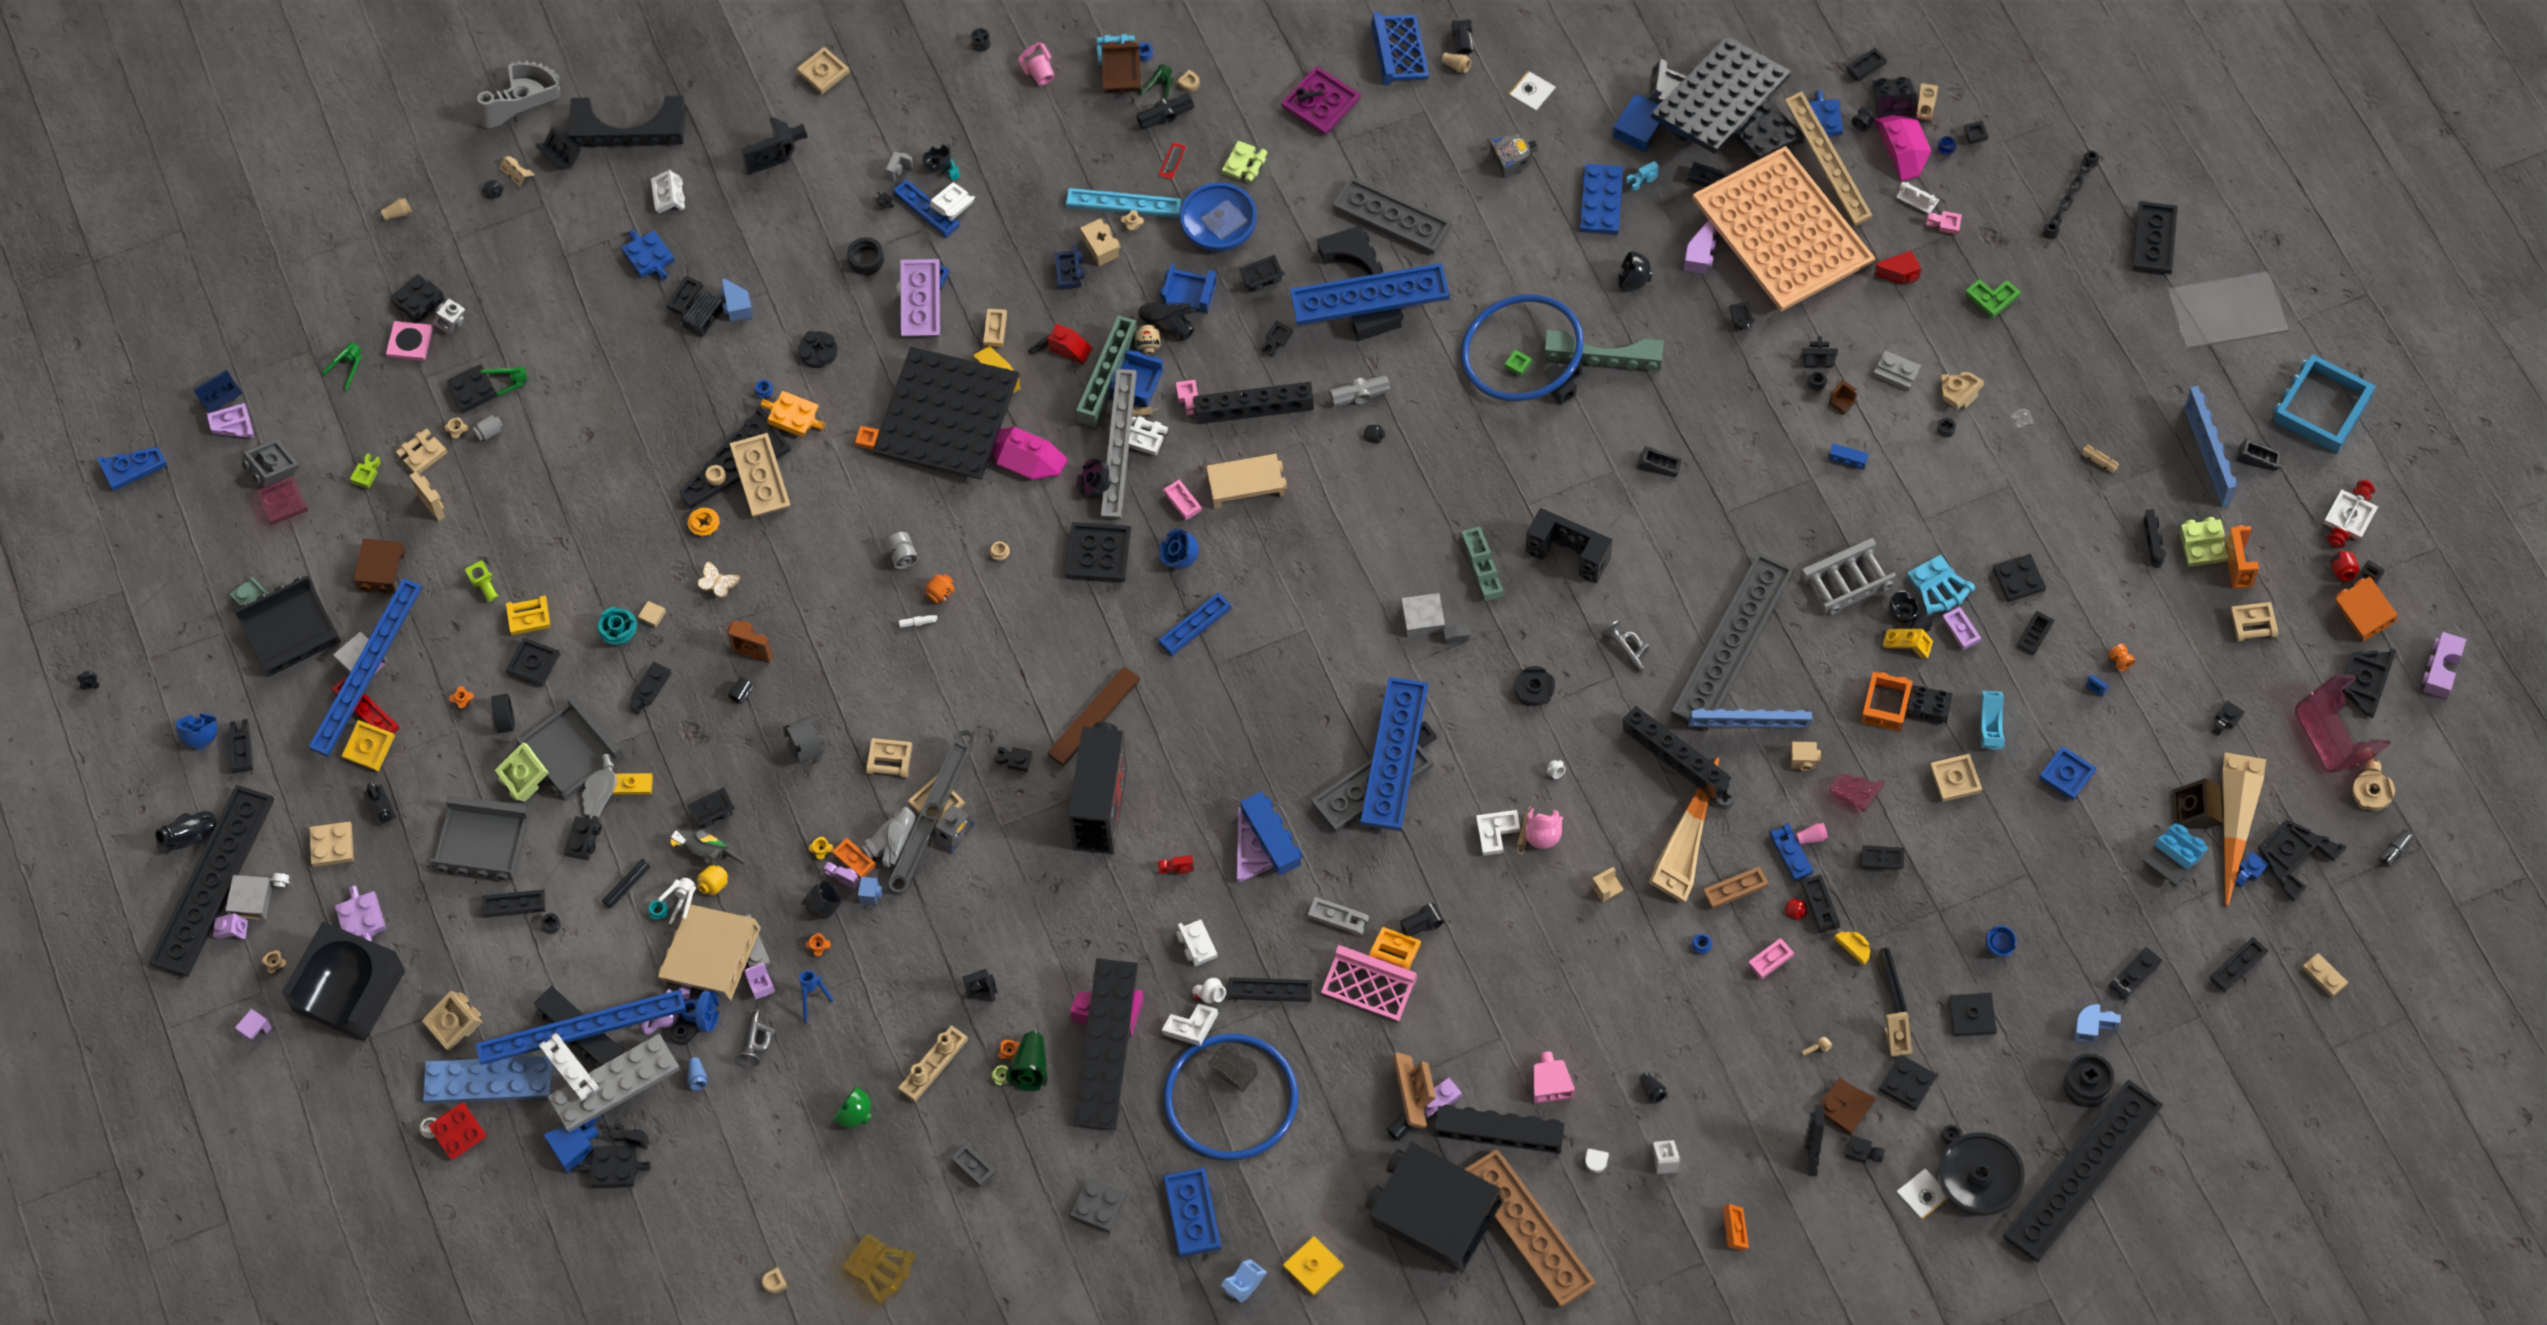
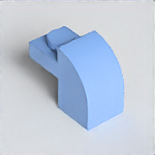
M2099 1004L2086 1007L2078 1017L2074 1041L2095 1044L2098 1037V1028L2117 1031L2121 1015L2110 1011L2101 1013Z
M1250 1259L1242 1262L1234 1276L1226 1278L1221 1286L1229 1296L1236 1298L1239 1302H1243L1258 1287L1267 1272Z

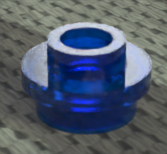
M1950 136L1942 137L1937 144L1938 150L1946 155L1954 153L1957 147L1956 141Z

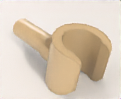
M1822 1037L1816 1044L1803 1050L1802 1054L1803 1056L1819 1048L1825 1053L1831 1049L1832 1043L1826 1037Z

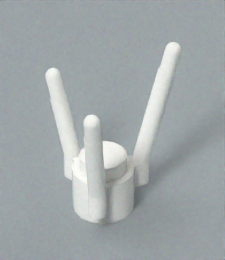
M681 878L680 881L676 879L673 885L658 898V901L661 902L674 889L676 891L675 895L680 898L669 921L670 925L673 924L686 898L682 919L685 920L687 917L692 896L696 889L695 883L688 878Z

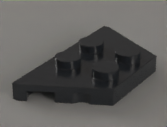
M2390 649L2389 652H2378V650L2366 653H2351L2339 690L2370 718H2374L2396 653L2395 649Z

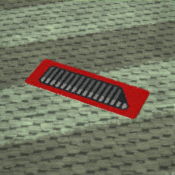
M1172 143L1159 176L1173 179L1185 152V145Z

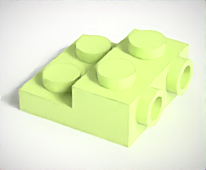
M2208 517L2203 522L2196 523L2195 520H2188L2181 525L2179 534L2188 567L2228 561L2229 557L2224 542L2225 534L2221 519L2215 520L2214 517Z
M522 743L495 769L499 775V781L510 790V796L516 801L524 802L539 788L537 784L549 773L526 743Z

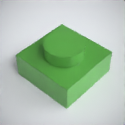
M1515 350L1506 361L1505 368L1522 376L1531 364L1532 359Z

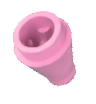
M1817 822L1807 829L1796 833L1800 845L1824 842L1825 839H1828L1824 823L1819 824Z

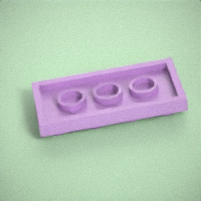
M900 260L901 337H940V260Z

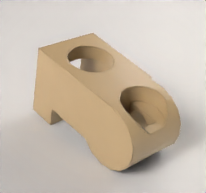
M1921 83L1916 119L1932 121L1938 86Z

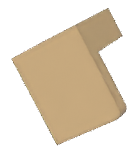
M1614 867L1592 879V887L1602 903L1623 892V887L1615 877L1616 870Z

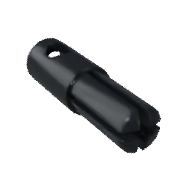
M1047 335L1029 348L1028 352L1033 355L1048 345V337L1050 335Z

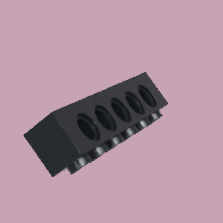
M1311 382L1194 396L1198 424L1314 410Z
M1635 706L1623 718V731L1714 800H1717L1729 788V775L1639 707Z

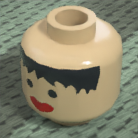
M1152 325L1140 326L1139 330L1134 334L1135 347L1138 351L1143 352L1144 355H1152L1155 350L1160 348V333Z

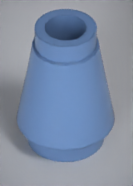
M691 1058L688 1060L687 1084L692 1090L704 1089L708 1082L706 1073L700 1059Z

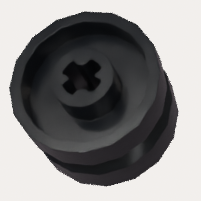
M2085 1053L2077 1056L2068 1068L2064 1079V1090L2068 1098L2079 1106H2098L2109 1095L2114 1082V1070L2104 1057L2097 1054Z

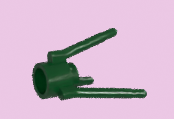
M1160 64L1139 94L1143 95L1156 82L1159 84L1166 83L1164 99H1168L1170 85L1173 80L1171 77L1172 69L1165 64Z

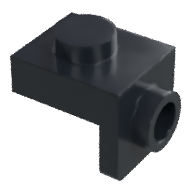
M1749 301L1729 306L1734 328L1740 327L1742 331L1752 328L1751 324L1756 323V319H1753Z

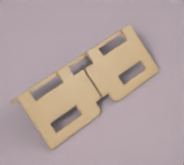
M510 156L504 157L499 167L507 176L510 174L511 179L519 187L524 177L535 175L531 170L520 167L517 160Z

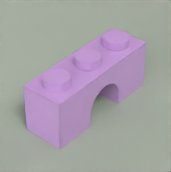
M2442 632L2440 639H2435L2432 649L2436 651L2434 655H2430L2427 666L2430 667V670L2425 672L2422 683L2425 684L2423 692L2444 699L2448 698L2456 673L2448 671L2443 664L2451 663L2458 665L2466 639Z

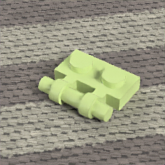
M1238 141L1222 169V174L1239 181L1242 175H1245V181L1251 183L1257 177L1260 166L1264 164L1267 151L1261 149L1259 154H1254V146ZM1249 162H1253L1251 167H1247Z

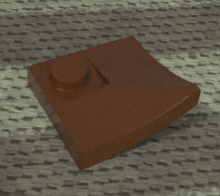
M1839 1078L1819 1105H1824V1118L1850 1136L1877 1098Z

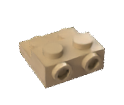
M450 991L422 1020L445 1049L450 1051L464 1036L469 1037L482 1023L479 1018L481 1013L476 1008L469 1007L467 1004L468 998L461 992Z

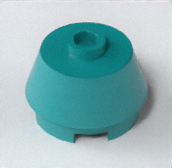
M616 607L606 609L601 614L597 623L599 636L613 646H623L629 643L637 628V621L634 615L627 609Z

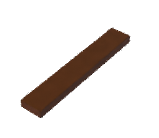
M1124 666L1047 752L1048 756L1064 767L1079 750L1082 727L1093 728L1095 723L1104 722L1140 681V677Z

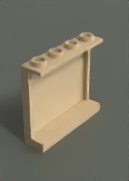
M690 904L686 919L684 920L681 917V923L674 933L671 947L667 949L666 959L659 968L658 978L664 986H668V983L671 982L719 993L723 999L731 1001L761 927L754 918Z

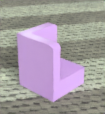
M253 1009L235 1027L241 1037L246 1036L250 1040L260 1030L267 1034L272 1028L268 1020Z

